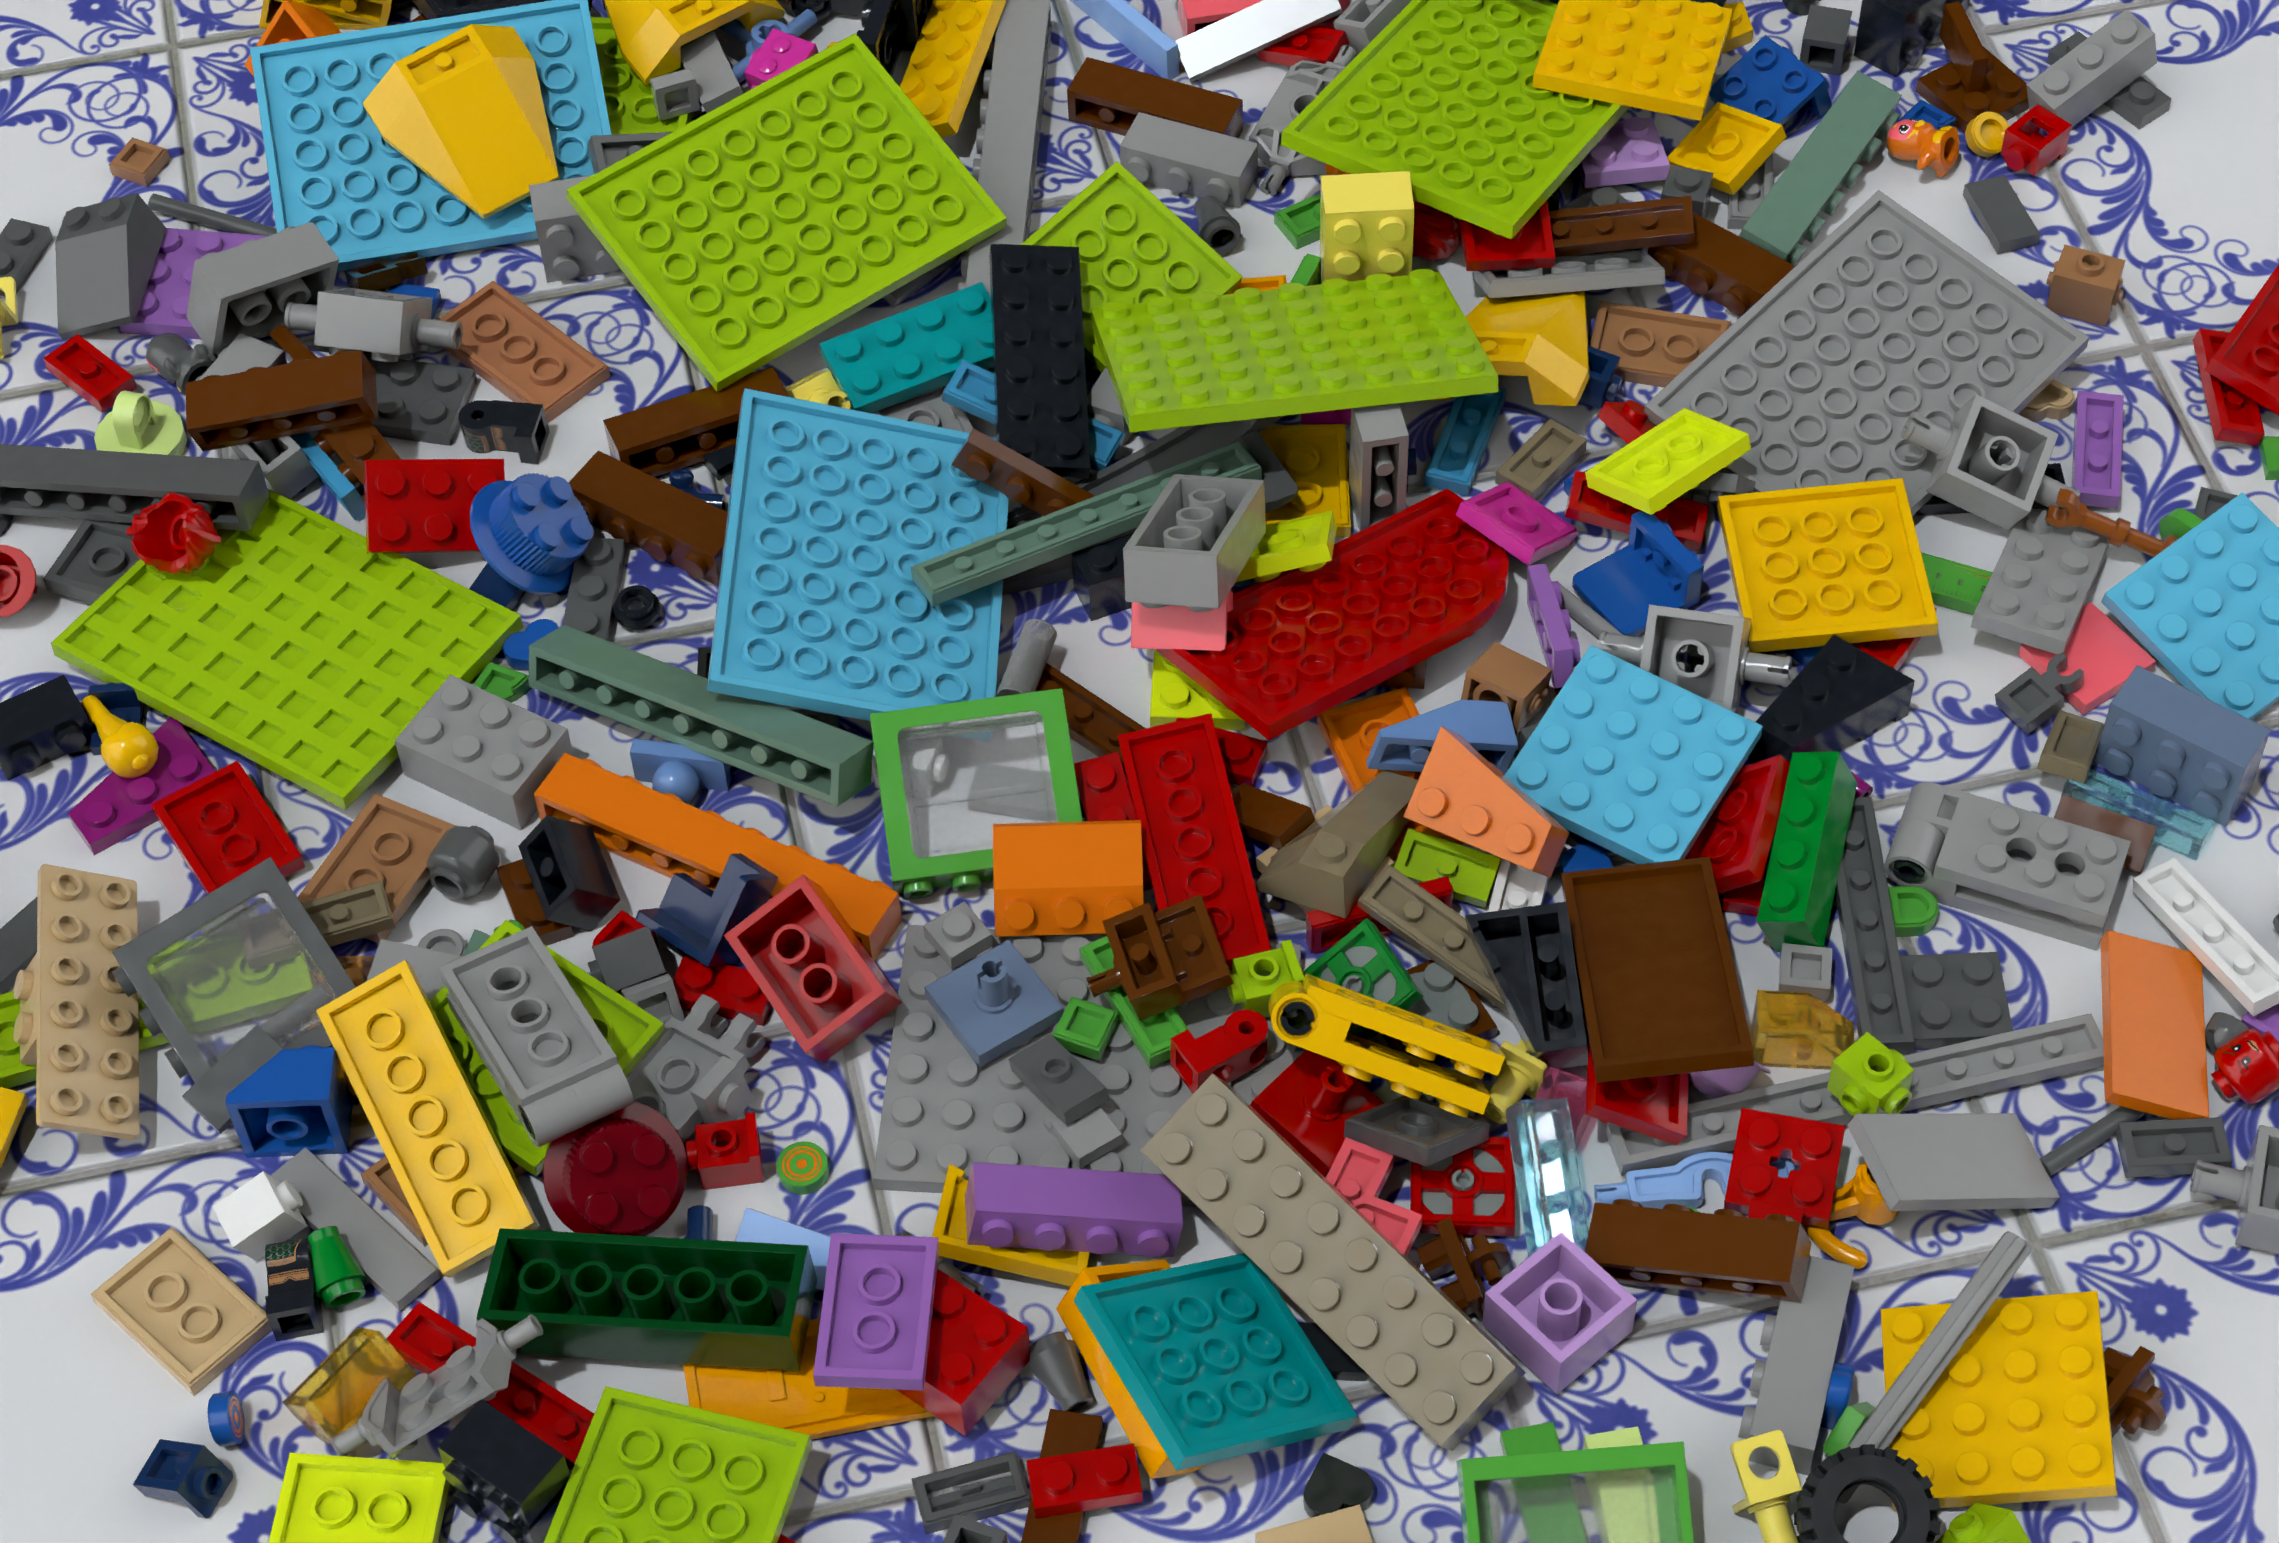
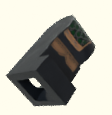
M478 400L462 407L458 416L466 446L472 452L479 454L495 450L519 453L521 463L539 464L550 432L543 404Z
M308 1238L266 1245L265 1261L268 1283V1296H265L266 1316L276 1341L324 1333L321 1299L316 1295L311 1247ZM308 1312L310 1315L307 1319L298 1323H291L283 1318Z

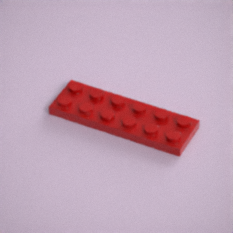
M1209 713L1117 735L1137 820H1141V837L1158 911L1201 894L1229 970H1233V959L1271 950L1212 714Z

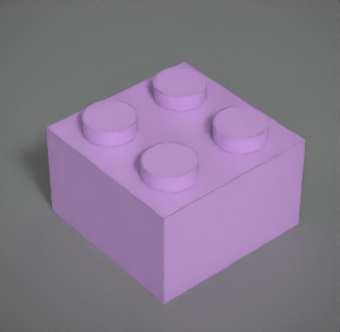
M1560 1231L1485 1293L1482 1325L1556 1394H1559L1633 1331L1637 1299L1565 1233Z

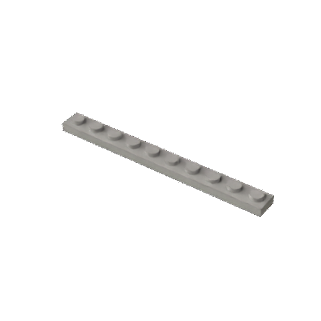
M2090 1013L1904 1055L1909 1066L1914 1069V1074L1909 1090L1912 1093V1098L1902 1112L2103 1067V1037ZM1830 1072L1688 1104L1687 1137L1678 1145L1609 1122L1606 1124L1605 1134L1621 1176H1624L1628 1171L1659 1168L1676 1164L1698 1153L1734 1151L1741 1108L1838 1125H1847L1854 1115L1846 1111L1839 1099L1827 1090Z

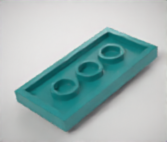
M980 282L819 343L820 354L838 388L846 393L845 401L850 400V409L874 413L947 385L962 360L985 370L993 367L991 297L984 284Z

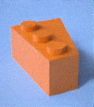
M1442 726L1440 727L1403 817L1551 878L1569 832L1533 799L1506 778L1495 765L1478 753L1460 734Z

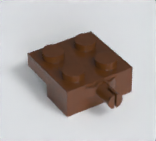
M1201 894L1155 913L1150 904L1146 903L1102 921L1114 955V968L1086 978L1094 998L1122 986L1140 1021L1234 984L1207 906Z

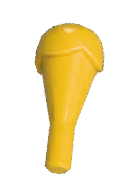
M92 695L86 696L82 700L81 705L87 716L96 725L102 742L101 756L107 767L118 776L125 778H136L148 773L158 758L159 747L154 735L142 724L127 722L113 715L97 697Z

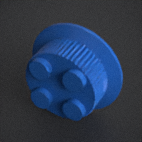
M528 473L517 477L514 481L492 482L475 495L470 507L471 531L483 557L506 581L533 594L550 595L568 587L571 581L574 561L586 551L590 544L589 541L594 534L592 525L587 519L588 516L586 511L583 510L581 502L574 496L570 484L559 476L549 478L543 474Z

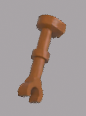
M2060 488L2056 499V504L2066 509L2049 505L2045 518L2049 524L2055 527H2084L2107 537L2109 544L2120 547L2123 544L2152 556V558L2179 539V537L2170 534L2163 540H2159L2131 528V522L2120 517L2115 521L2091 511L2084 503L2080 502L2079 497L2073 491Z

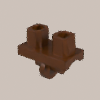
M1448 1217L1435 1223L1440 1236L1430 1240L1416 1250L1426 1273L1431 1279H1435L1452 1270L1455 1271L1457 1280L1439 1289L1466 1315L1475 1312L1482 1322L1484 1299L1487 1291L1481 1277L1486 1276L1490 1286L1497 1284L1503 1279L1500 1270L1509 1263L1511 1259L1507 1246L1503 1243H1489L1485 1234L1475 1235L1471 1239L1474 1250L1470 1252L1463 1234L1457 1233L1453 1221Z
M2140 1346L2131 1357L2108 1347L2104 1351L2112 1438L2121 1427L2129 1434H2135L2139 1428L2148 1431L2160 1429L2166 1420L2165 1410L2159 1403L2164 1397V1393L2160 1388L2154 1386L2155 1379L2149 1371V1366L2155 1360V1353Z

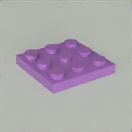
M166 228L135 322L119 326L121 333L152 336L163 333H175L183 338L201 339L186 317L194 261L208 253H218L239 246L247 240H258L267 236Z

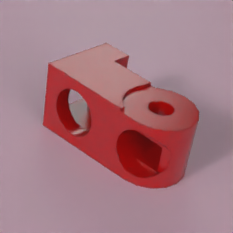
M1239 1010L1232 1013L1223 1026H1219L1196 1039L1187 1029L1171 1038L1170 1065L1192 1093L1212 1073L1229 1083L1264 1062L1267 1056L1268 1023L1258 1012Z

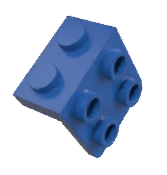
M1767 35L1761 38L1712 85L1709 94L1714 103L1720 102L1782 126L1803 106L1820 118L1832 106L1828 92L1830 85L1826 78L1817 70L1810 69L1798 60L1792 51L1786 47H1781Z
M1640 510L1631 516L1628 545L1574 574L1572 587L1596 613L1607 620L1620 633L1636 637L1646 630L1649 604L1687 609L1699 602L1704 566L1699 556L1693 550H1688L1674 536L1672 529L1665 521L1659 520L1654 514L1650 515Z

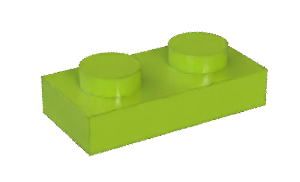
M1408 828L1394 868L1416 884L1448 876L1453 888V898L1486 908L1498 874L1501 858Z

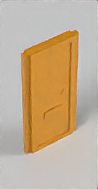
M820 1318L809 1320L799 1371L683 1364L689 1406L811 1436V1440L934 1416L896 1389L815 1386L813 1373Z

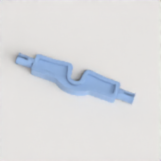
M1703 1152L1683 1159L1676 1166L1628 1171L1625 1182L1594 1185V1198L1596 1203L1613 1204V1201L1616 1199H1627L1648 1208L1663 1209L1664 1205L1678 1204L1697 1209L1703 1203L1702 1181L1706 1179L1715 1180L1719 1184L1725 1199L1733 1155L1724 1152ZM1780 1158L1779 1161H1773L1770 1165L1778 1168V1176L1782 1178H1788L1791 1170L1799 1171V1166L1793 1164L1792 1159Z

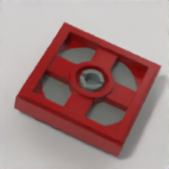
M1489 1137V1140L1427 1167L1411 1161L1410 1210L1422 1215V1226L1419 1233L1439 1234L1435 1223L1450 1217L1457 1233L1463 1235L1514 1236L1515 1137Z

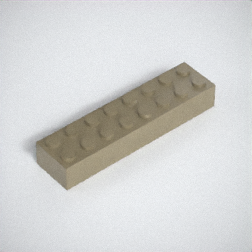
M1212 1073L1141 1149L1198 1208L1441 1447L1453 1451L1526 1373L1227 1082Z

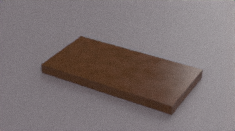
M1710 856L1561 873L1564 901L1567 903L1574 958L1596 1083L1754 1066L1752 1042Z

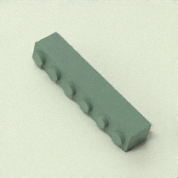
M1857 71L1744 225L1739 237L1796 266L1806 249L1802 245L1804 241L1808 240L1813 243L1825 223V220L1822 218L1824 213L1830 216L1834 214L1844 196V193L1841 192L1842 188L1845 186L1851 189L1863 170V166L1860 165L1862 160L1867 163L1871 162L1882 143V140L1878 139L1882 134L1887 137L1891 126L1898 122L1901 115L1895 112V109L1902 95Z

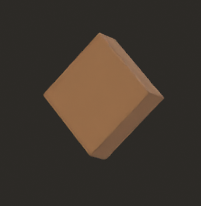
M132 137L110 162L109 167L113 176L148 187L171 159L167 149Z

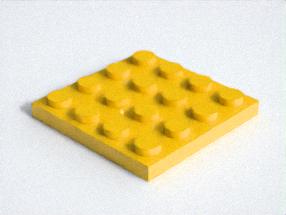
M1559 0L1534 72L1532 87L1702 121L1730 26L1733 9L1720 7L1711 2L1700 3L1690 0Z
M1903 478L1718 496L1717 509L1740 617L1751 619L1747 645L1750 648V652L1757 653L1824 646L1833 635L1848 643L1937 635L1938 620Z
M2097 1291L1996 1299L1888 1447L1897 1450V1456L1904 1460L1911 1458L1919 1465L1916 1470L1923 1478L1926 1475L1929 1477L1933 1484V1487L1930 1488L1932 1496L1939 1499L1940 1508L1972 1506L1975 1502L1993 1505L2118 1496L2100 1305ZM1952 1303L1880 1309L1885 1394ZM1892 1502L1894 1511H1897L1894 1503Z

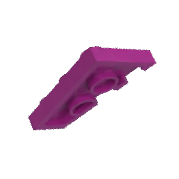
M170 717L153 733L159 747L158 758L148 773L136 778H125L118 776L112 771L68 813L72 825L94 856L157 822L158 820L151 806L152 803L215 772L179 721Z

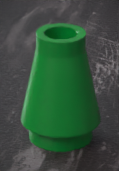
M327 1226L312 1232L307 1238L311 1247L317 1297L323 1299L327 1308L342 1307L362 1298L366 1293L363 1284L366 1282L367 1277L341 1238L338 1227Z

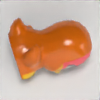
M1904 119L1892 125L1886 137L1887 149L1892 156L1904 161L1918 160V170L1931 166L1935 170L1937 177L1945 176L1950 171L1959 153L1958 130L1952 126L1935 129L1931 123L1923 120Z

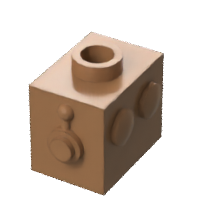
M2064 245L2059 261L2054 262V270L2049 272L2046 284L2049 285L2050 292L2046 307L2055 314L2106 327L2113 306L2120 303L2124 290H2121L2122 286L2120 285L2123 284L2121 277L2125 260Z
M1494 642L1466 670L1461 700L1507 702L1515 734H1518L1520 729L1545 705L1546 696L1549 693L1548 687L1552 669Z

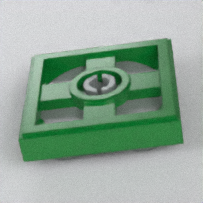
M1367 918L1303 971L1304 977L1307 973L1408 1010L1424 996L1376 925ZM1353 1022L1348 1030L1350 1033L1372 1040L1380 1033Z

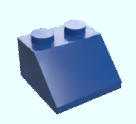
M308 1045L299 1049H282L226 1095L225 1105L246 1158L295 1156L305 1147L313 1155L348 1154L353 1100L334 1047Z

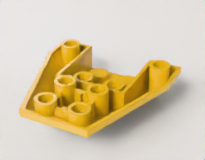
M604 0L622 57L645 85L651 83L650 79L667 75L681 68L682 45L736 18L751 32L753 26L760 21L777 20L785 16V10L776 0Z
M470 24L395 62L363 102L364 109L387 143L483 219L529 197V185L560 180L534 58L514 27Z
M1585 291L1489 298L1487 295L1466 316L1469 325L1498 375L1528 377L1534 404L1555 406L1578 405L1590 378ZM1450 398L1432 399V400H1449Z

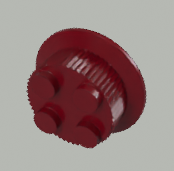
M634 1101L633 1104L549 1143L543 1164L545 1193L556 1216L573 1232L647 1236L669 1219L683 1196L688 1173L686 1152L679 1134L662 1114L645 1104Z

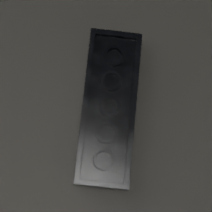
M991 244L989 264L996 439L999 443L1062 478H1089L1091 462L1079 247Z

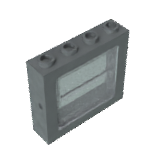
M271 857L112 952L120 965L119 968L112 972L127 997L137 992L146 1008L138 1012L154 1038L162 1033L172 1047V1049L164 1053L180 1079L189 1074L194 1083L257 1024L283 1049H299L308 1045L333 1047L316 1010L356 988Z

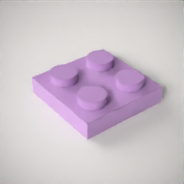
M1631 117L1623 121H1617L1577 167L1584 187L1592 188L1666 180L1670 163L1653 118Z

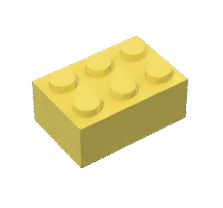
M1410 171L1321 176V284L1324 280L1331 278H1342L1347 281L1365 280L1367 276L1378 273L1388 274L1391 277L1409 275L1412 271L1414 202Z

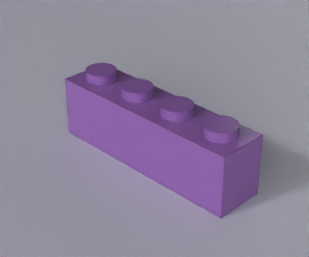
M973 1162L965 1193L968 1245H984L995 1248H1032L1045 1251H1080L1096 1254L1144 1255L1146 1257H1174L1184 1224L1180 1189L1166 1175Z

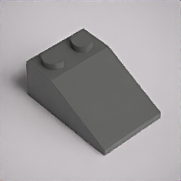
M138 193L119 198L113 197L104 202L85 207H75L66 211L55 241L58 335L63 340L72 338L76 334L81 336L135 322L166 231L164 224Z

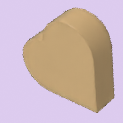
M2053 380L2018 415L2033 422L2042 421L2046 417L2057 420L2064 419L2073 410L2075 394L2067 386Z

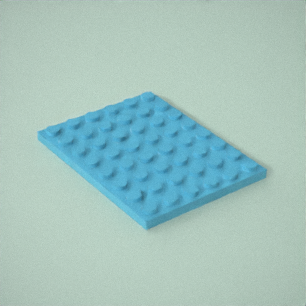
M551 0L250 47L277 233L287 227H297L313 221L339 258L337 272L384 259L392 261L415 253L418 254V257H431L538 239L531 196L486 219L481 218L387 143L364 109L363 102L395 62L470 24L514 27L534 58L559 179L564 180L594 175L587 146L591 136L611 135L588 0Z
M745 388L740 406L706 691L870 721V714L996 697L1003 579L932 606L913 581L911 566L1007 530L1009 498L989 485L972 479L965 472L951 465L958 450L970 433ZM993 731L955 735L954 737L989 743Z

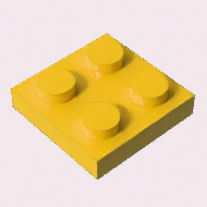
M1717 102L1667 158L1670 166L1672 164L1714 173L1712 188L1734 195L1787 136L1781 124Z

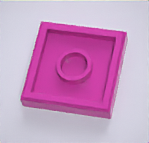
M1505 482L1462 501L1455 514L1526 565H1530L1572 545L1579 532L1573 525L1510 482Z

